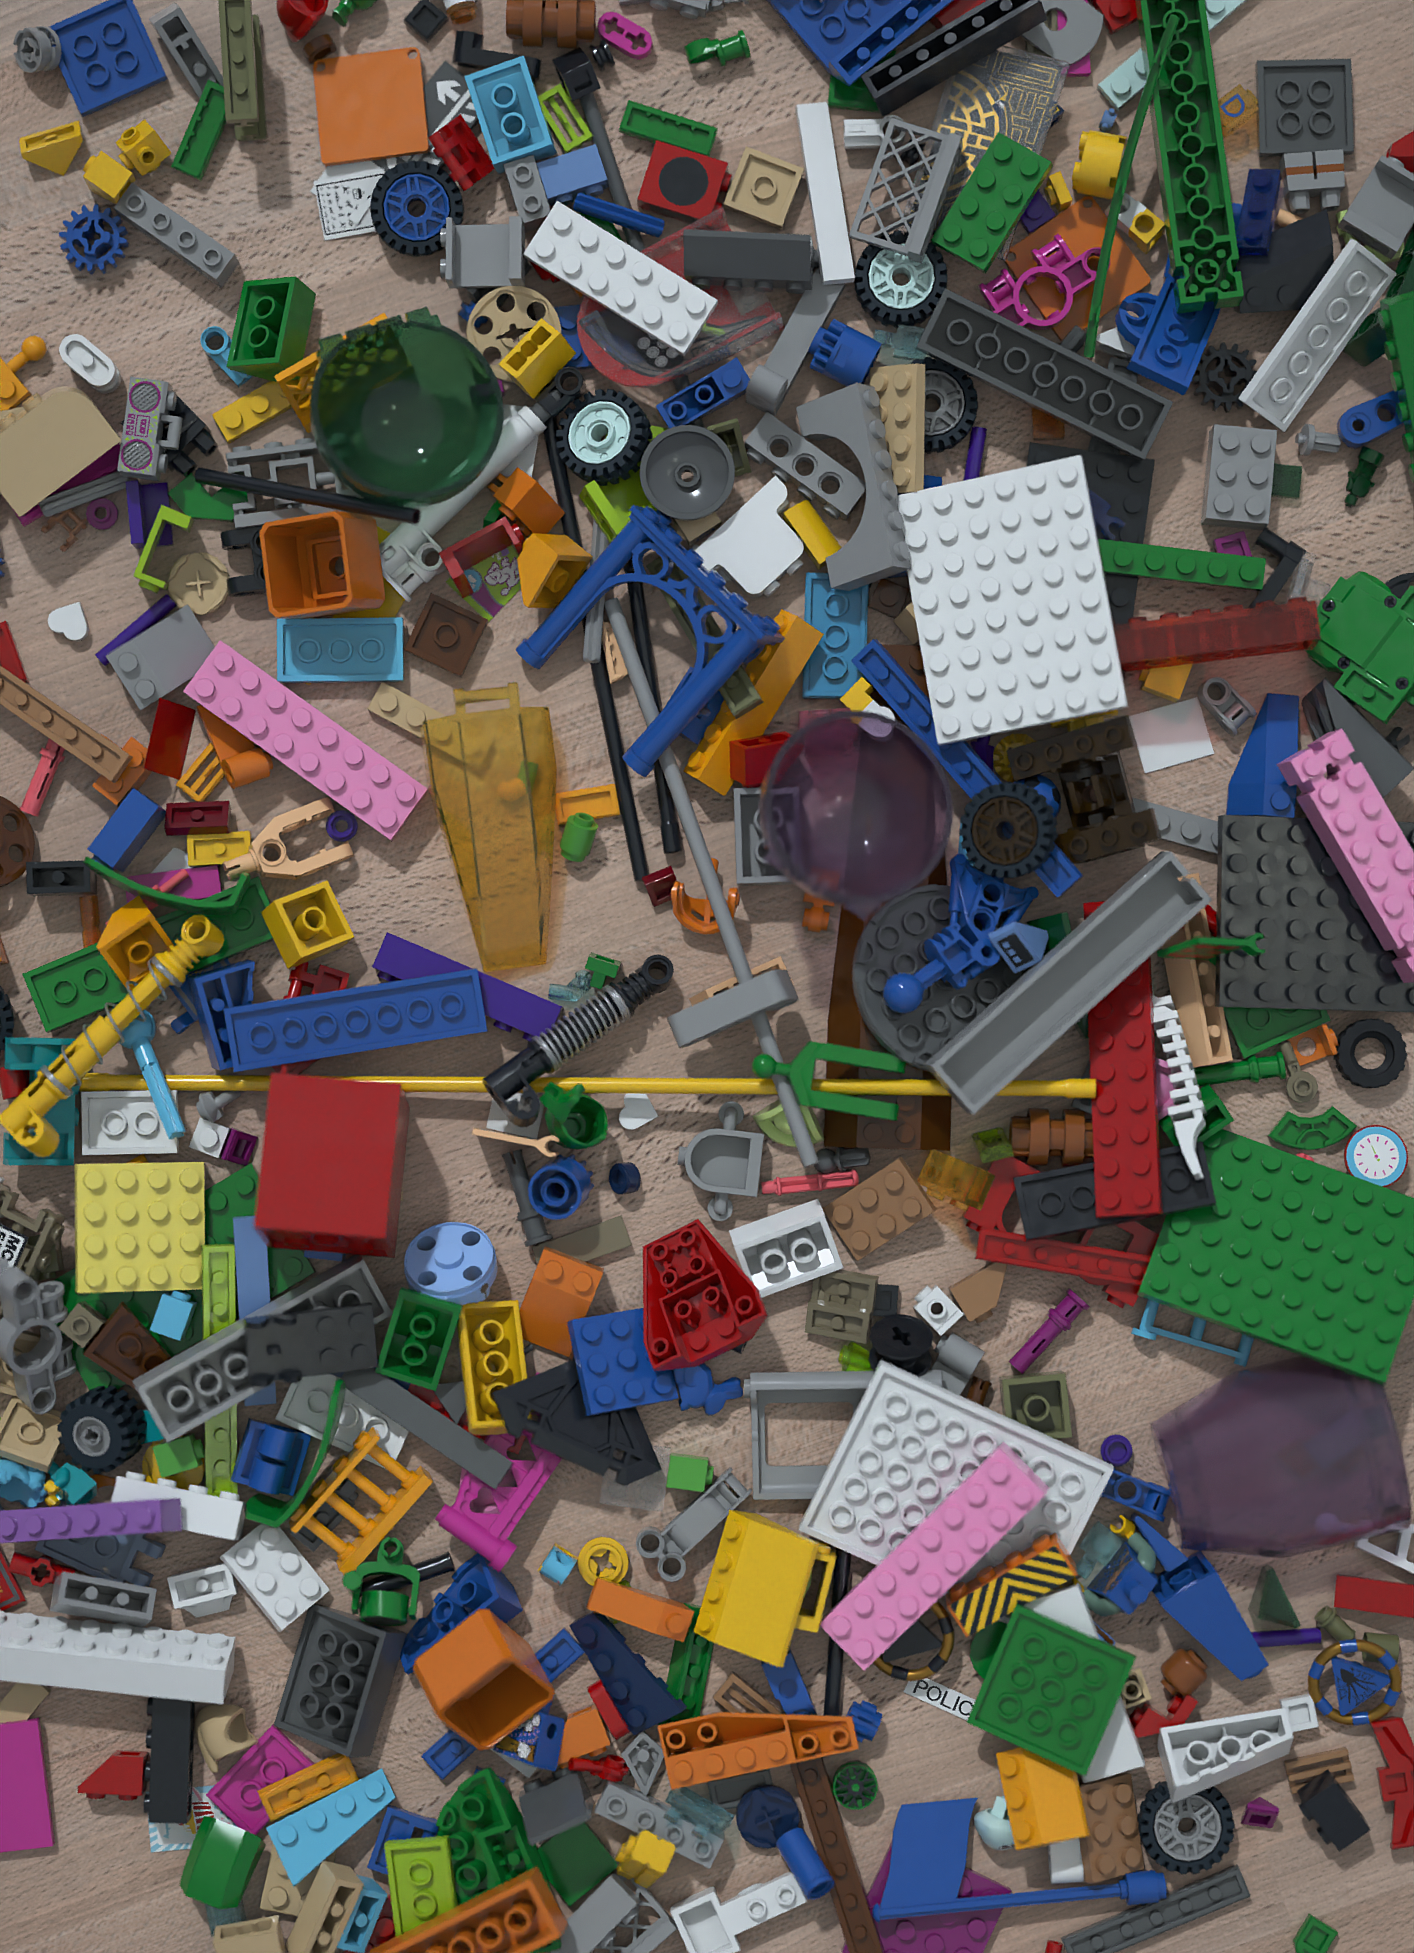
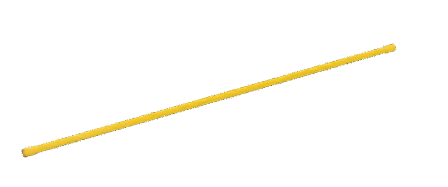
M87 1073L80 1079L82 1085L79 1089L80 1092L149 1090L143 1075ZM164 1075L169 1090L269 1091L271 1075ZM315 1076L401 1083L404 1092L489 1093L482 1082V1079L485 1077ZM539 1077L529 1084L535 1093H545L543 1089L551 1081L565 1091H569L578 1083L582 1084L585 1088L583 1093L778 1094L772 1078ZM812 1079L811 1090L840 1095L951 1096L937 1079ZM1096 1079L1011 1080L995 1096L1095 1098Z

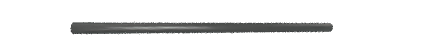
M594 92L580 97L579 100L589 130L593 135V142L597 146L614 204L632 209ZM622 226L627 244L648 257L640 232ZM684 363L678 371L671 373V376L686 371ZM688 375L673 380L677 393L691 385ZM702 418L689 424L705 428Z

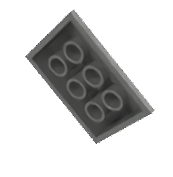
M314 1603L308 1608L274 1726L348 1757H370L407 1633L390 1626L366 1623L361 1621L359 1616Z

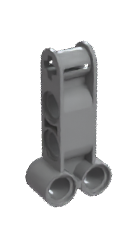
M731 1467L722 1473L712 1485H709L704 1492L694 1499L661 1531L656 1527L649 1526L643 1528L637 1534L636 1548L639 1554L646 1558H659L658 1573L664 1580L675 1582L681 1579L686 1571L684 1556L728 1515L729 1510H734L752 1492L750 1488L747 1490L731 1473L733 1470ZM724 1481H726L739 1496H736L724 1483ZM647 1534H653L659 1539V1546L654 1550H646L641 1544L642 1538ZM668 1558H676L681 1563V1568L674 1574L667 1573L663 1569L664 1561Z

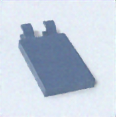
M61 1501L58 1506H67L68 1504L65 1501ZM147 1533L44 1540L38 1541L35 1550L96 1578L122 1583L129 1581L134 1585L149 1587L154 1575L145 1570L132 1567L139 1551L155 1559L161 1558L166 1545L145 1537Z

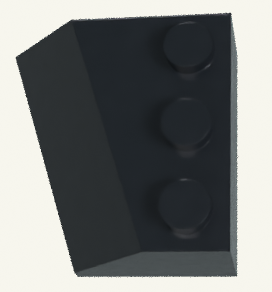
M1327 209L1237 245L1239 260L1233 272L1241 271L1244 297L1240 306L1234 307V311L1241 314L1301 310L1334 263L1333 239Z

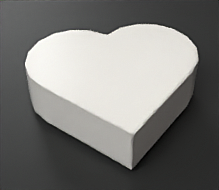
M80 602L58 608L49 614L48 625L54 632L65 634L68 639L74 642L82 641L87 637L89 628Z
M626 1093L624 1097L625 1108L619 1114L620 1123L624 1128L633 1130L658 1117L646 1094Z

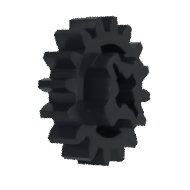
M1222 342L1218 351L1212 345L1209 346L1207 349L1208 356L1202 354L1199 361L1202 365L1198 364L1195 371L1198 375L1194 376L1190 383L1198 384V388L1193 394L1194 396L1201 394L1204 396L1201 403L1203 406L1209 401L1213 403L1212 411H1216L1222 405L1225 413H1229L1232 404L1238 410L1241 409L1243 402L1238 398L1257 372L1252 371V367L1257 363L1256 359L1250 361L1246 359L1249 353L1247 349L1241 354L1238 353V344H1234L1228 350L1225 342ZM1217 359L1216 369L1205 372L1209 363ZM1232 360L1236 361L1242 368L1236 366ZM1222 371L1225 372L1226 377H1231L1228 384L1225 383L1224 378H1219ZM1245 383L1243 390L1233 396L1234 386ZM1208 387L1213 388L1219 396L1214 394Z

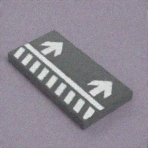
M447 61L443 62L424 86L428 137L460 114L471 130L479 122L464 77L465 75ZM430 140V149L427 153L389 158L396 164L413 160L426 161L440 168L445 164L442 158H437L433 152L435 148ZM386 159L371 160L381 169L384 168L385 172L389 170Z

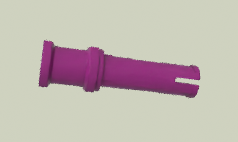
M1070 1288L1066 1291V1297L1056 1308L1048 1310L1049 1313L1047 1315L1049 1318L1009 1360L1020 1373L1024 1374L1063 1330L1065 1332L1072 1328L1071 1323L1083 1310L1090 1308Z

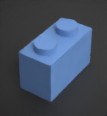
M596 144L536 163L549 207L555 205L556 201L568 206L574 202L578 193L596 197L604 192L603 189L608 188V180Z

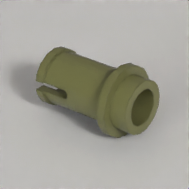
M1326 1605L1316 1614L1314 1619L1318 1622L1317 1627L1324 1628L1338 1642L1354 1638L1356 1631L1336 1614L1337 1609Z

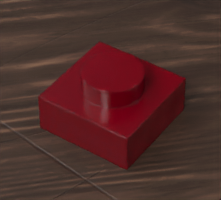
M671 866L642 877L653 907L672 900L671 889L677 879Z

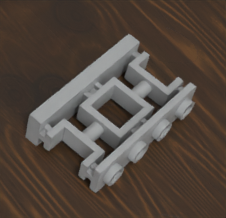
M344 434L330 435L326 437V441L314 442L313 438H302L296 440L294 445L283 446L282 442H271L264 444L262 449L251 450V446H239L233 448V452L226 453L228 473L252 477L250 464H238L281 459L269 462L271 479L266 480L278 482V470L308 467L310 488L317 489V486L335 484L336 493L360 498L358 488L343 490L340 463L355 461L352 439L345 438ZM344 451L331 454L333 471L315 473L313 456L300 457ZM247 493L248 502L233 504L236 529L262 526L265 522L341 511L315 505L307 506L305 503L273 497L275 508L287 507V509L244 514V512L257 511L255 494Z

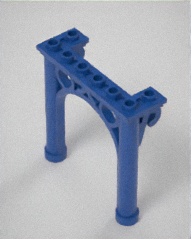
M633 505L629 509L632 512L629 515L631 520L528 639H523L517 646L516 651L528 664L536 669H540L600 598L619 585L643 582L654 585L670 594L682 606L691 621L696 636L697 656L695 667L687 683L622 756L631 769L639 775L647 777L655 768L654 763L738 667L742 663L747 664L754 660L762 652L766 644L774 646L776 643H782L785 638L778 632L781 627L769 616L764 618L759 614L753 615L746 608L748 603L742 596L736 592L731 594L724 587L726 581L713 570L709 572L702 565L704 559L692 549L687 550L680 543L683 539L670 525L672 522L670 517L658 510H653L649 506L643 508ZM653 549L661 556L663 567L658 574L648 575L643 566V556L647 551ZM632 558L635 573L617 575ZM674 563L688 576V578L682 581H676L673 578H669L668 581L664 580L673 571ZM699 588L717 605L704 606L698 612L697 609L702 607L697 597ZM680 590H686V595ZM712 612H717L726 621L725 633L717 638L707 635L706 618ZM709 643L724 644L708 663Z

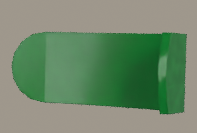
M85 857L83 862L89 869L106 881L135 896L139 895L140 898L161 906L200 915L222 916L236 913L251 879L249 873L243 872L229 900L200 901L143 886L108 869L89 857Z
M337 1379L334 1385L321 1447L305 1483L288 1501H282L260 1493L250 1497L244 1510L246 1519L277 1528L301 1504L327 1457L335 1438L345 1400L344 1380Z

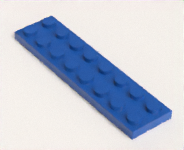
M477 968L224 1008L234 1072L488 1031Z

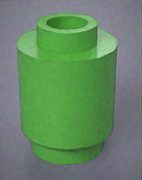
M579 812L568 817L560 842V853L564 858L575 862H582L590 854L598 825L589 814Z

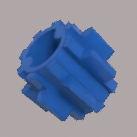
M862 1700L861 1704L853 1701L846 1715L852 1716L857 1740L861 1743L864 1739L872 1741L883 1716L876 1711L875 1705Z

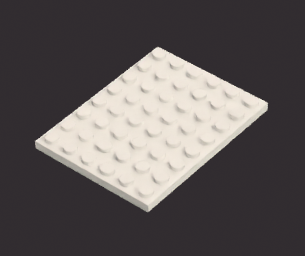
M1081 455L897 495L898 511L904 520L902 529L905 543L910 551L909 562L911 569L907 570L938 745L941 746L1128 707L1085 467Z
M880 1360L799 1524V1531L877 1565L1004 1441L1049 1487V1490L1023 1518L952 1585L954 1586L959 1582L967 1583L976 1578L977 1573L985 1567L999 1565L1004 1562V1558L1010 1553L1017 1550L1022 1552L1029 1548L1032 1542L1042 1535L1050 1536L1056 1532L1069 1554H1071L1114 1468L1113 1465ZM1013 1612L999 1619V1621L1008 1624Z

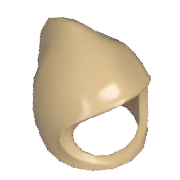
M212 1704L202 1708L195 1718L197 1742L212 1773L218 1772V1762L221 1759L259 1742L247 1727L245 1709L243 1707L229 1704Z

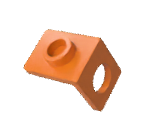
M1327 1024L1319 1025L1287 1039L1292 1045L1300 1066L1326 1056L1338 1054L1336 1046H1338L1336 1035L1332 1028L1328 1029ZM1302 1038H1310L1315 1043V1051L1312 1055L1303 1056L1298 1052L1297 1044Z

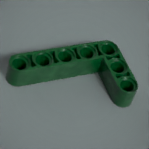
M1414 223L1395 272L1397 274L1390 283L1385 299L1414 291ZM1381 307L1364 319L1342 350L1363 367L1368 366L1385 354L1384 342L1387 341L1386 331L1381 328L1378 320V311L1381 310Z

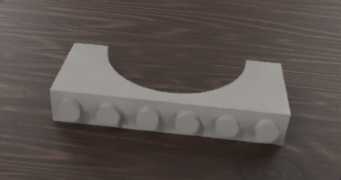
M861 383L852 384L796 407L802 437L818 441L829 438L841 440L854 452L863 469L866 483V502L862 519L851 539L839 551L826 557L831 588L851 591L911 569L909 562L910 551L905 543L902 529L904 520L898 511L896 502L898 490L893 481L891 471L892 460L887 451L885 441L886 430L881 421L879 411V396L875 391V387Z

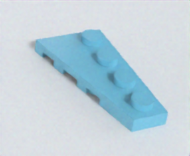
M382 1768L266 1827L293 1887L298 1885L322 1861H325L327 1857L345 1844L350 1837L396 1799Z

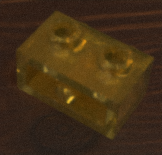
M932 1148L917 1181L920 1185L928 1188L926 1194L943 1201L944 1197L948 1196L951 1198L950 1205L967 1211L969 1206L981 1210L996 1175Z

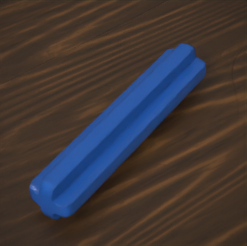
M583 193L576 195L573 209L577 212L657 238L662 235L665 221L663 219Z

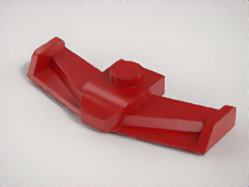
M1385 1717L1375 1722H1370V1725L1388 1766L1376 1768L1381 1800L1383 1802L1394 1800L1390 1848L1395 1850L1414 1847V1744L1403 1718Z

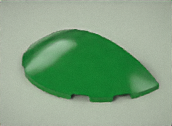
M491 1767L470 1776L457 1787L458 1790L444 1804L436 1826H438L437 1836L449 1835L458 1906L535 1867H538L550 1889L536 1845H530L523 1817L502 1781ZM559 1937L529 1953L559 1950L562 1947L561 1938Z

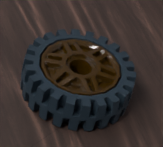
M999 783L982 789L980 793L975 794L971 798L972 801L965 806V814L960 819L962 828L959 829V836L963 838V842H960L962 849H966L967 858L975 863L974 866L976 868L984 870V873L990 876L1015 878L1035 871L1041 867L1042 863L1047 861L1050 857L1049 853L1054 850L1056 845L1054 844V839L1057 838L1058 831H1055V826L1058 824L1057 819L1053 817L1052 813L1054 810L1052 806L1046 803L1047 799L1043 795L1038 794L1036 789L1021 783ZM1006 822L1011 823L1014 827V835L1010 839L1003 834V825Z

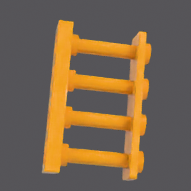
M374 1427L368 1432H361L353 1442L354 1448L347 1456L341 1455L335 1461L331 1468L333 1472L326 1480L320 1479L310 1491L311 1497L304 1504L301 1503L289 1517V1526L293 1533L296 1534L305 1526L338 1553V1559L336 1560L338 1569L344 1575L349 1571L357 1569L358 1565L364 1561L433 1483L430 1473L421 1465L415 1472L413 1470L408 1471L376 1444L380 1439V1435ZM366 1454L370 1455L401 1481L400 1485L402 1487L394 1496L392 1494L387 1495L355 1468ZM345 1478L349 1479L380 1505V1511L373 1519H366L334 1493V1490ZM324 1502L359 1529V1535L352 1543H345L312 1516Z

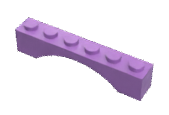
M181 1498L0 1511V1543L182 1531Z

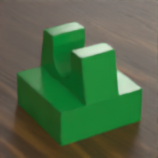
M591 952L585 969L594 971L590 986L602 990L607 976L613 978L617 976L621 961Z

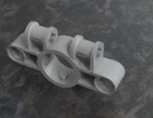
M13 1266L5 1269L0 1274V1301L3 1317L0 1320V1358L13 1370L18 1398L34 1413L46 1414L51 1411L56 1403L57 1396L54 1382L74 1374L77 1370V1363L73 1360L71 1352L74 1345L73 1340L68 1336L62 1335L56 1323L65 1320L68 1316V1309L64 1306L62 1297L65 1289L64 1285L57 1281H48L37 1285L19 1267ZM42 1325L40 1329L41 1338L38 1344L30 1352L16 1357L13 1345L18 1336L32 1326Z

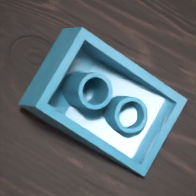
M524 55L464 76L492 164L498 174L505 172L503 165L505 163L531 155L534 156L536 162L557 154Z

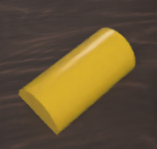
M518 1300L470 1302L462 1305L457 1323L469 1433L475 1435L505 1434L508 1432L492 1393L527 1379ZM529 1413V1419H532V1413Z

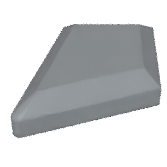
M642 1731L625 1748L621 1755L642 1794L646 1796L664 1755L662 1747L645 1731Z

